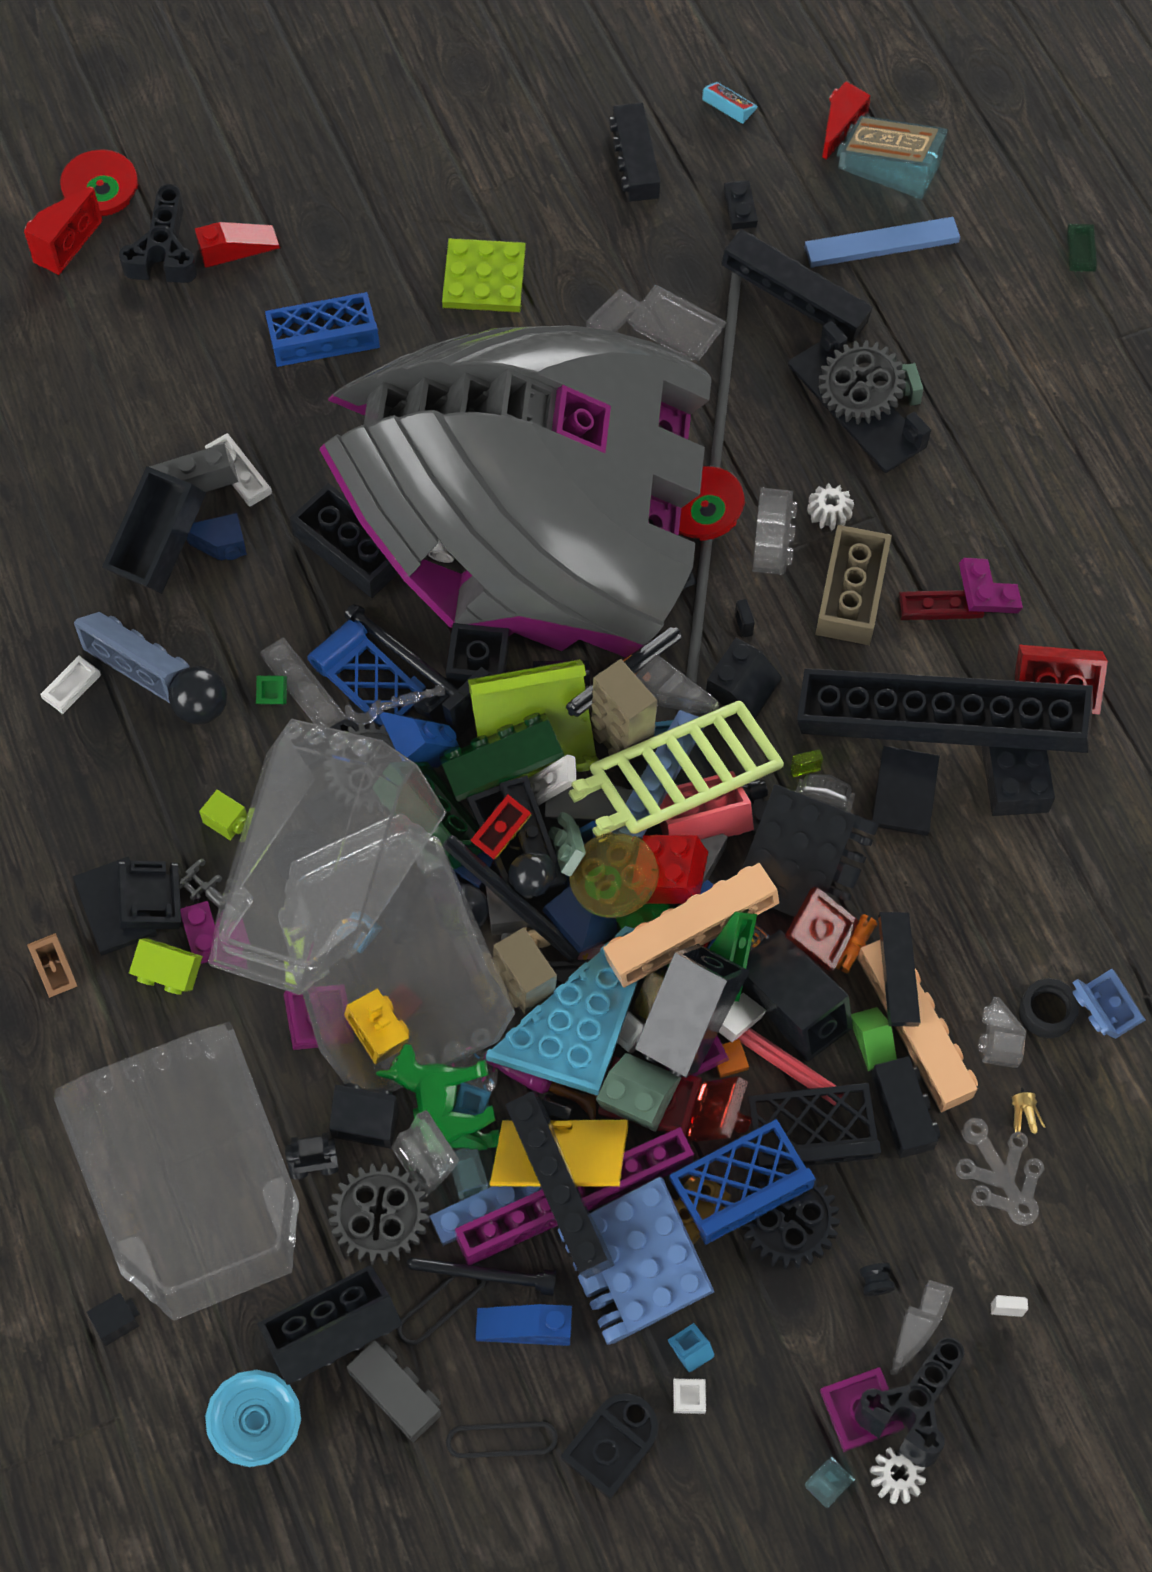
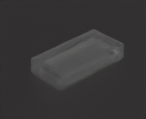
M619 289L587 320L586 327L616 332L640 309V302L622 289Z

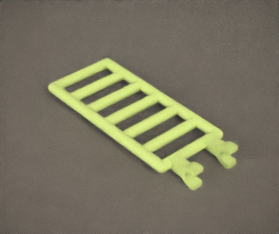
M735 701L592 763L590 771L593 776L572 782L571 785L574 789L570 790L568 794L575 803L599 789L604 791L617 813L596 819L595 823L597 826L592 829V832L599 840L625 825L632 834H637L780 770L784 766V762L742 701ZM737 713L769 762L756 767L724 719ZM711 724L715 725L745 769V773L734 778L732 777L701 731L702 728ZM690 734L722 783L709 788L677 739ZM666 744L698 791V794L685 799L653 749ZM643 755L674 802L673 805L662 810L660 809L629 762L630 759ZM618 765L650 815L636 821L608 778L605 770Z

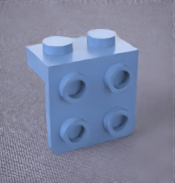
M1110 969L1088 984L1079 979L1073 982L1076 988L1073 991L1075 998L1082 1007L1085 1006L1092 1013L1088 1017L1096 1031H1101L1104 1036L1107 1034L1116 1039L1145 1021L1144 1016L1113 969Z

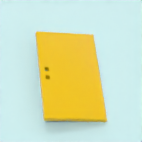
M502 1120L490 1186H541L513 1121ZM551 1120L561 1151L576 1186H620L628 1120Z

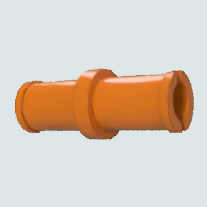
M861 915L852 933L846 935L843 940L845 944L832 963L838 970L842 966V972L849 973L850 968L859 955L860 949L866 946L865 943L878 925L872 917L868 922V915Z

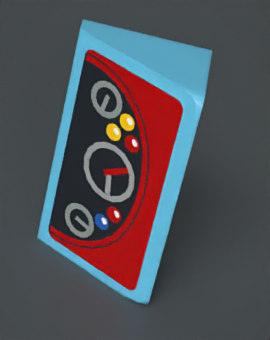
M718 82L708 85L703 89V101L742 124L757 109V105Z

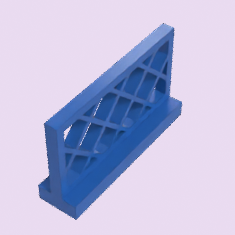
M367 292L265 311L277 367L380 348L378 328ZM364 302V306L359 311L351 308L353 304ZM330 308L338 310L333 316L325 313ZM303 313L313 314L308 320L299 317ZM344 313L353 316L349 322L340 319ZM282 317L287 319L282 325L272 321V319ZM319 318L328 321L323 327L314 324ZM359 320L367 322L365 324L355 325ZM293 323L302 326L297 332L289 329ZM334 324L337 325V326L342 327V328L330 330L331 327H332ZM308 329L316 332L304 335ZM282 334L289 336V338L279 339Z
M777 1119L669 1175L671 1183L699 1229V1235L705 1245L812 1189L815 1182V1177L810 1168L807 1169ZM774 1130L780 1140L778 1150L760 1145L762 1136ZM758 1139L757 1144L751 1143L752 1141ZM742 1146L755 1150L751 1164L733 1159L735 1151ZM782 1146H784L787 1152L781 1151ZM758 1151L776 1156L772 1170L755 1165ZM731 1153L730 1158L724 1157L725 1155ZM779 1157L792 1160L797 1170L789 1175L777 1172L776 1168ZM714 1161L728 1164L725 1177L721 1178L707 1174L709 1164ZM731 1165L749 1170L746 1184L728 1180ZM704 1167L703 1172L697 1171L698 1169ZM752 1172L770 1176L768 1186L762 1189L749 1186ZM687 1175L701 1178L698 1191L693 1192L684 1189L679 1179ZM774 1177H775V1178H779V1180H777V1181H775L774 1183H772ZM705 1179L722 1184L719 1198L701 1194ZM726 1185L744 1190L740 1201L732 1203L722 1200ZM747 1191L753 1193L746 1197ZM689 1197L695 1198L694 1205ZM699 1200L717 1204L714 1214L704 1220L701 1219L696 1210ZM720 1206L726 1207L719 1211Z

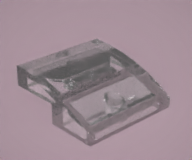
M427 1110L416 1115L410 1128L399 1133L391 1147L406 1172L410 1173L412 1181H419L420 1186L418 1190L425 1191L426 1196L444 1181L459 1162V1158Z

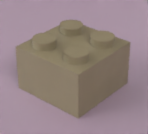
M524 927L493 945V957L491 958L493 962L492 974L499 984H505L509 990L507 995L515 1008L520 1006L524 1014H526L537 1005H541L554 993L557 974Z

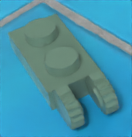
M561 812L557 819L564 829L552 826L548 834L549 838L553 840L561 873L572 876L585 856L586 851L579 826L576 825L574 818L565 812Z

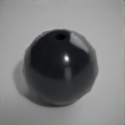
M202 666L186 668L175 676L169 688L168 699L173 712L181 720L198 725L209 723L221 715L226 706L228 692L223 679L215 671Z

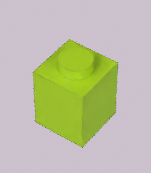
M219 790L213 793L199 811L202 822L230 841L235 834H240L247 825L248 818L245 807Z

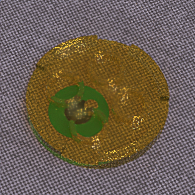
M613 832L599 835L588 841L584 845L585 856L572 876H569L572 892L580 905L597 916L616 918L631 914L646 904L656 889L659 877L658 864L650 847L636 836L614 834Z

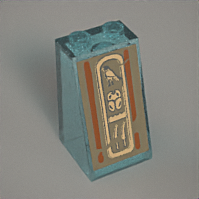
M860 116L856 124H851L849 127L846 143L842 142L837 152V157H840L838 168L923 199L941 164L948 130L933 126Z

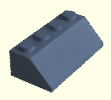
M97 612L76 619L74 625L83 650L170 703L168 695L171 682L177 674L190 667L185 660L180 657L174 658L170 656L161 645L157 643L151 644L138 631L134 629L130 631L123 627L122 623L114 616L110 615L107 617L101 612Z

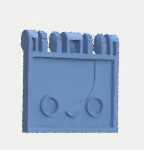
M658 1177L590 1213L603 1237L614 1266L587 1279L579 1275L578 1279L586 1297L597 1295L608 1288L610 1290L609 1293L603 1294L590 1302L592 1310L601 1309L615 1301L618 1310L606 1314L598 1320L600 1328L612 1325L621 1319L623 1320V1322L615 1324L602 1332L607 1345L616 1343L714 1293L713 1287L663 1178ZM558 1229L562 1242H565L560 1229ZM566 1245L565 1248H566V1250H567V1253H570V1252H569V1249H568V1247H567V1245ZM573 1262L574 1269L577 1271L576 1265Z

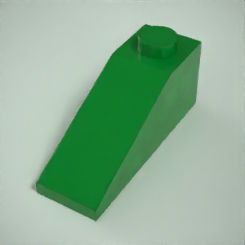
M735 911L709 950L746 969L757 914ZM741 990L735 999L736 1002L740 1000Z

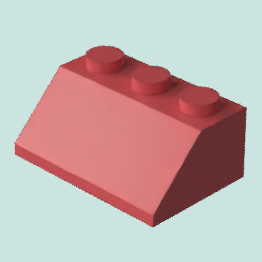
M730 771L732 777H736L735 773ZM718 775L704 778L709 788L722 783ZM692 782L677 785L685 799L698 794ZM739 787L661 822L662 834L697 835L701 840L720 834L730 837L752 831L754 826L751 802L743 787ZM668 793L660 805L661 810L674 804Z

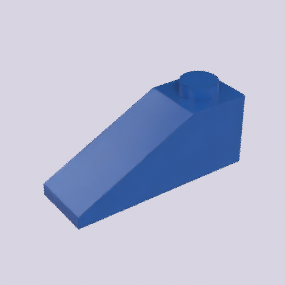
M536 1304L478 1308L475 1340L570 1346L572 1306Z

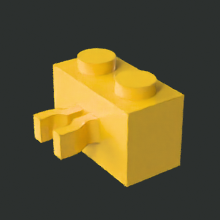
M378 988L349 1003L344 1014L375 1065L400 1052L403 1044L408 1043L410 1035L404 1021H398L393 1013L394 1007L391 1000L386 995L382 996Z

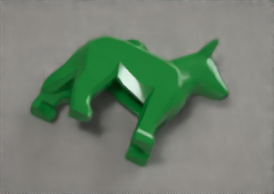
M405 1043L398 1056L391 1063L390 1069L380 1070L375 1073L377 1076L393 1080L402 1087L416 1093L418 1108H413L416 1126H422L425 1137L439 1148L486 1150L498 1146L499 1129L492 1130L490 1133H482L480 1131L496 1121L493 1105L487 1106L483 1113L477 1115L453 1111L456 1104L457 1085L489 1075L486 1060L478 1061L476 1065L471 1067H450L440 1063L419 1064L416 1061L412 1045Z

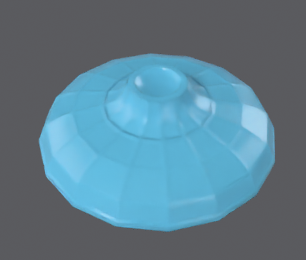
M261 1370L240 1372L224 1381L210 1398L205 1416L207 1436L216 1452L229 1462L246 1467L266 1465L284 1455L295 1441L301 1423L299 1400L291 1386L286 1385L285 1381L276 1374Z

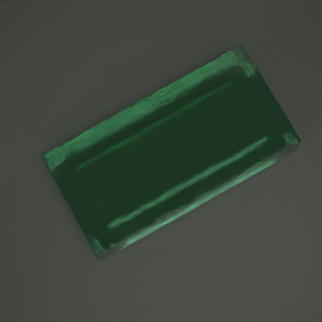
M1068 224L1067 240L1070 271L1095 272L1097 259L1094 225Z

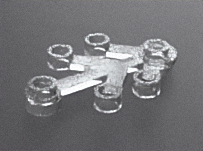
M980 1118L969 1119L962 1129L963 1138L966 1142L979 1147L992 1171L976 1167L972 1160L965 1158L958 1162L956 1174L962 1179L971 1178L1003 1188L1008 1198L991 1194L987 1186L979 1185L972 1192V1201L978 1206L988 1205L1007 1211L1011 1220L1016 1224L1029 1225L1033 1223L1039 1214V1206L1033 1199L1037 1179L1044 1171L1042 1161L1037 1158L1027 1161L1024 1166L1026 1178L1021 1192L1014 1182L1021 1153L1028 1145L1027 1136L1022 1132H1015L1008 1140L1010 1149L1004 1166L987 1137V1124ZM978 1125L981 1128V1133H974L971 1130V1126ZM1013 1139H1021L1023 1146H1016L1013 1143ZM968 1165L971 1172H962L960 1166ZM1029 1165H1036L1039 1168V1172H1031ZM976 1192H984L987 1196V1199H978L976 1196ZM1019 1205H1026L1029 1208V1212H1020Z

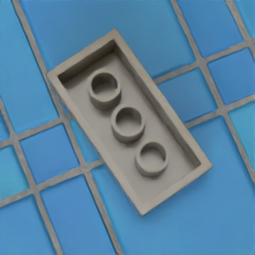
M837 525L815 635L870 645L892 535Z
M622 659L593 677L592 734L599 744L603 743L607 747L609 756L654 737L657 699ZM639 755L635 758L630 759L629 762L634 763L640 761L644 757L643 755Z

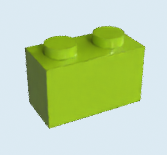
M149 938L139 939L129 974L138 976L137 981L140 983L154 986L156 982L165 985V991L181 995L182 991L193 990L203 956Z

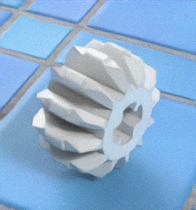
M829 483L826 485V489L818 486L815 493H811L809 496L807 512L811 515L812 523L820 522L819 526L821 529L828 525L832 531L835 525L844 526L846 521H849L852 517L854 502L852 499H849V491L841 492L842 488L840 485L836 489L832 488Z
M891 1447L887 1448L886 1457L881 1454L877 1455L875 1460L880 1466H872L870 1472L880 1476L871 1482L873 1487L883 1486L878 1494L880 1498H883L889 1492L891 1493L890 1503L895 1504L900 1495L902 1501L906 1504L910 1501V1494L917 1497L921 1493L917 1485H924L926 1478L917 1474L922 1472L925 1467L914 1466L912 1461L899 1452L896 1456ZM900 1469L904 1475L902 1479L896 1482L892 1476L894 1472Z

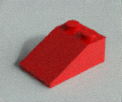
M89 186L38 212L33 220L26 224L24 233L33 263L60 275L100 225L102 217L93 187Z

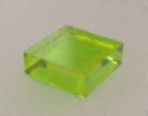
M814 750L794 755L790 768L793 777L820 771L823 761L821 751Z

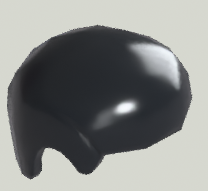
M540 851L521 854L515 858L509 867V883L524 898H533L544 894L556 879L555 864L548 855Z

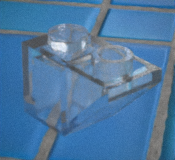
M993 997L990 1005L984 1006L982 1023L987 1025L986 1034L981 1033L978 1050L983 1052L982 1062L1018 1068L1023 1060L1026 1030L1000 997Z

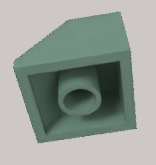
M625 1053L609 1071L596 1100L602 1109L656 1132L681 1077Z

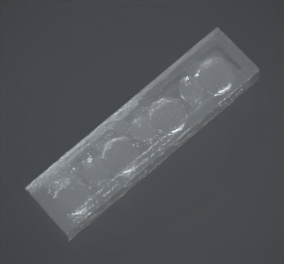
M284 637L261 651V657L276 676H287V690L320 732L339 721L347 720L346 715Z

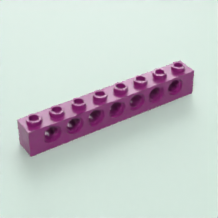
M681 1127L624 1152L620 1186H577L588 1211H591L634 1191L658 1177L664 1178L692 1164L694 1153ZM540 1190L455 1228V1236L467 1264L472 1265L554 1228L558 1224L543 1190Z

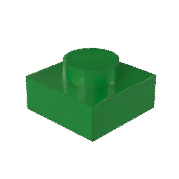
M257 676L256 704L287 705V676Z

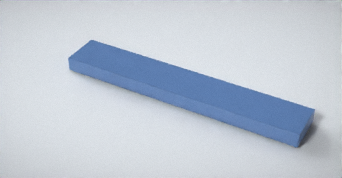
M954 217L806 241L804 248L810 267H817L959 243L960 235Z

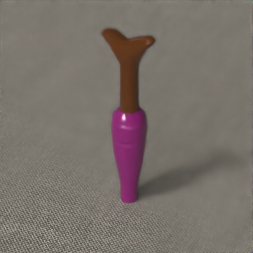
M487 1051L484 1055L483 1060H486ZM486 1061L510 1078L535 1092L543 1094L549 1091L578 1104L589 1120H596L597 1095L580 1093L565 1085Z

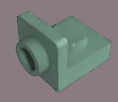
M902 364L901 370L905 371V379L903 380H905L906 388L901 389L903 396L908 397L910 406L921 404L923 386L916 364Z

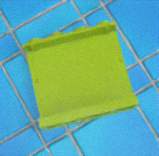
M579 659L468 679L477 737L481 735L489 737L496 734L497 730L502 726L508 724L515 726L524 722L523 719L531 714L539 713L542 715L545 713L564 755L575 757L576 771H589L590 765L599 761L595 753L589 709L578 717H571L566 709L568 702L586 690L584 682L586 672L583 662ZM549 763L545 766H542L538 769L530 771L516 778L528 776L529 778L537 772L541 771L542 769L546 768L547 766L551 765L552 763Z

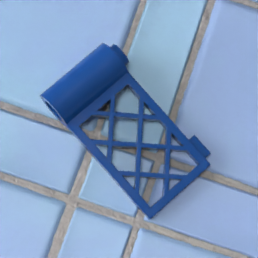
M348 620L314 649L307 658L318 673L330 679L368 717L381 727L383 722L377 714L378 707H394V714L405 716L425 694L426 686L415 676L410 679L366 637L367 630L359 621L353 622ZM368 649L375 656V664H358V656ZM343 669L355 670V682H343L337 675ZM358 670H375V682H358ZM378 670H390L395 675V682H378ZM358 688H375V700H362L358 696ZM378 688L395 689V701H379ZM398 689H410L416 696L410 701H398ZM369 706H375L374 711Z

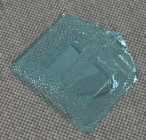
M831 1456L810 1477L805 1486L828 1508L854 1482V1479Z

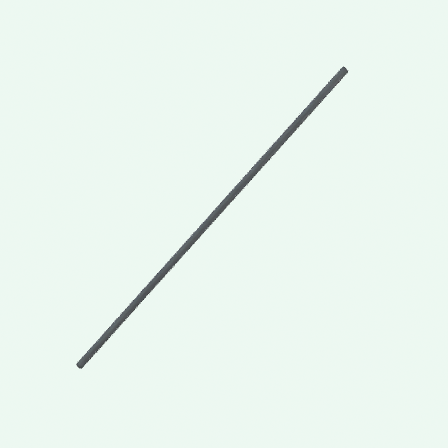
M734 272L731 274L710 466L718 468L721 467L742 278ZM713 539L701 541L682 711L693 714Z

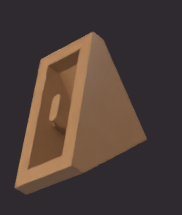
M56 933L27 944L49 998L77 987L72 970Z

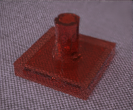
M815 887L810 889L785 937L827 971L834 970L860 921L822 890Z
M738 1076L703 1082L686 1138L694 1142L730 1138L733 1129L738 1133L747 1131L751 1119L739 1112L748 1081Z

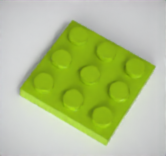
M449 239L442 299L443 308L520 312L526 250L525 243Z

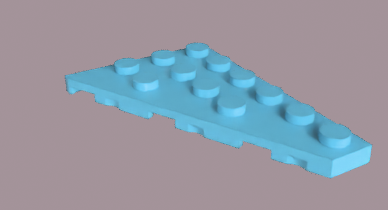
M625 926L615 935V938L623 937L634 931V929ZM602 947L600 952L588 963L585 962L578 968L566 983L558 986L545 1002L537 1005L521 1020L517 1027L512 1028L506 1033V1037L493 1049H489L486 1054V1061L598 1096L638 981L623 988L607 962Z

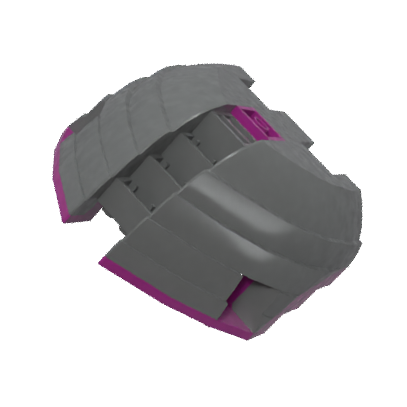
M571 325L494 328L423 347L411 354L401 356L338 389L329 397L328 401L364 415V424L346 432L342 436L337 434L330 438L320 447V452L362 527L401 578L449 627L453 628V623L509 628V636L515 633L559 651H563L577 640H582L623 657H628L645 646L662 629L664 620L676 603L693 568L695 542L680 537L679 526L681 508L700 495L705 447L688 440L691 414L709 401L711 376L701 366L691 362V358L669 348L605 329ZM649 519L653 521L654 525L649 524ZM440 540L446 550L466 571L460 574L427 561L424 558Z

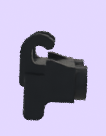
M328 1132L322 1133V1136L302 1139L292 1137L291 1145L285 1146L286 1161L291 1179L305 1178L310 1171L320 1170L323 1175H330L339 1171L335 1138L329 1139Z

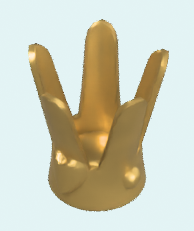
M1021 1088V1093L1011 1098L1015 1109V1134L1018 1135L1021 1132L1022 1112L1026 1115L1031 1132L1036 1134L1038 1128L1034 1110L1041 1125L1045 1127L1036 1108L1037 1100L1034 1093L1024 1092V1089Z

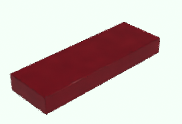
M965 590L899 592L898 595L901 620L983 618L984 612L969 611Z

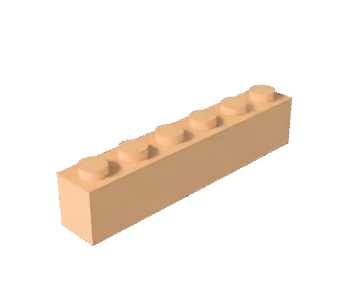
M760 863L752 867L747 866L740 870L736 876L717 882L710 890L691 896L686 903L675 909L665 910L660 917L651 922L641 923L634 931L627 935L612 939L608 945L603 947L606 960L623 988L671 963L675 952L696 944L704 945L717 938L735 911L759 915L779 904L778 890Z
M878 940L862 947L857 959L887 1012L881 943ZM915 969L921 1023L918 1027H894L914 1064L917 1065L920 1075L942 1113L972 1099L978 1089V1082L974 1073L965 1067L962 1061L963 1054L961 1049L950 1040L948 1026L943 1018H938L934 1011V1001L928 992L925 993L920 985V976Z

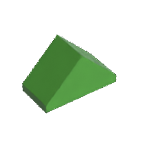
M875 1007L851 1014L853 1030L868 1071L873 1070L877 1064L896 1060L892 1027L889 1026L887 1018L879 1008Z

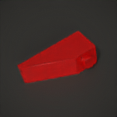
M845 82L839 89L836 88L829 99L831 106L823 150V158L826 160L867 114L871 95L848 82Z
M218 222L195 228L198 248L205 268L280 248L272 225Z

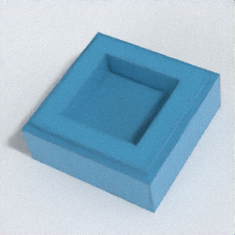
M465 1082L461 1083L453 1111L472 1115L483 1113L487 1107L491 1091Z

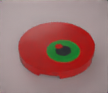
M93 150L80 154L66 165L61 175L60 185L64 199L89 186L93 187L101 216H107L119 212L129 205L130 199L138 189V178L133 164L125 156L110 150Z
M703 467L700 495L681 508L680 536L700 538V541L710 540L724 535L737 524V520L745 506V496L740 482L733 474L718 467Z

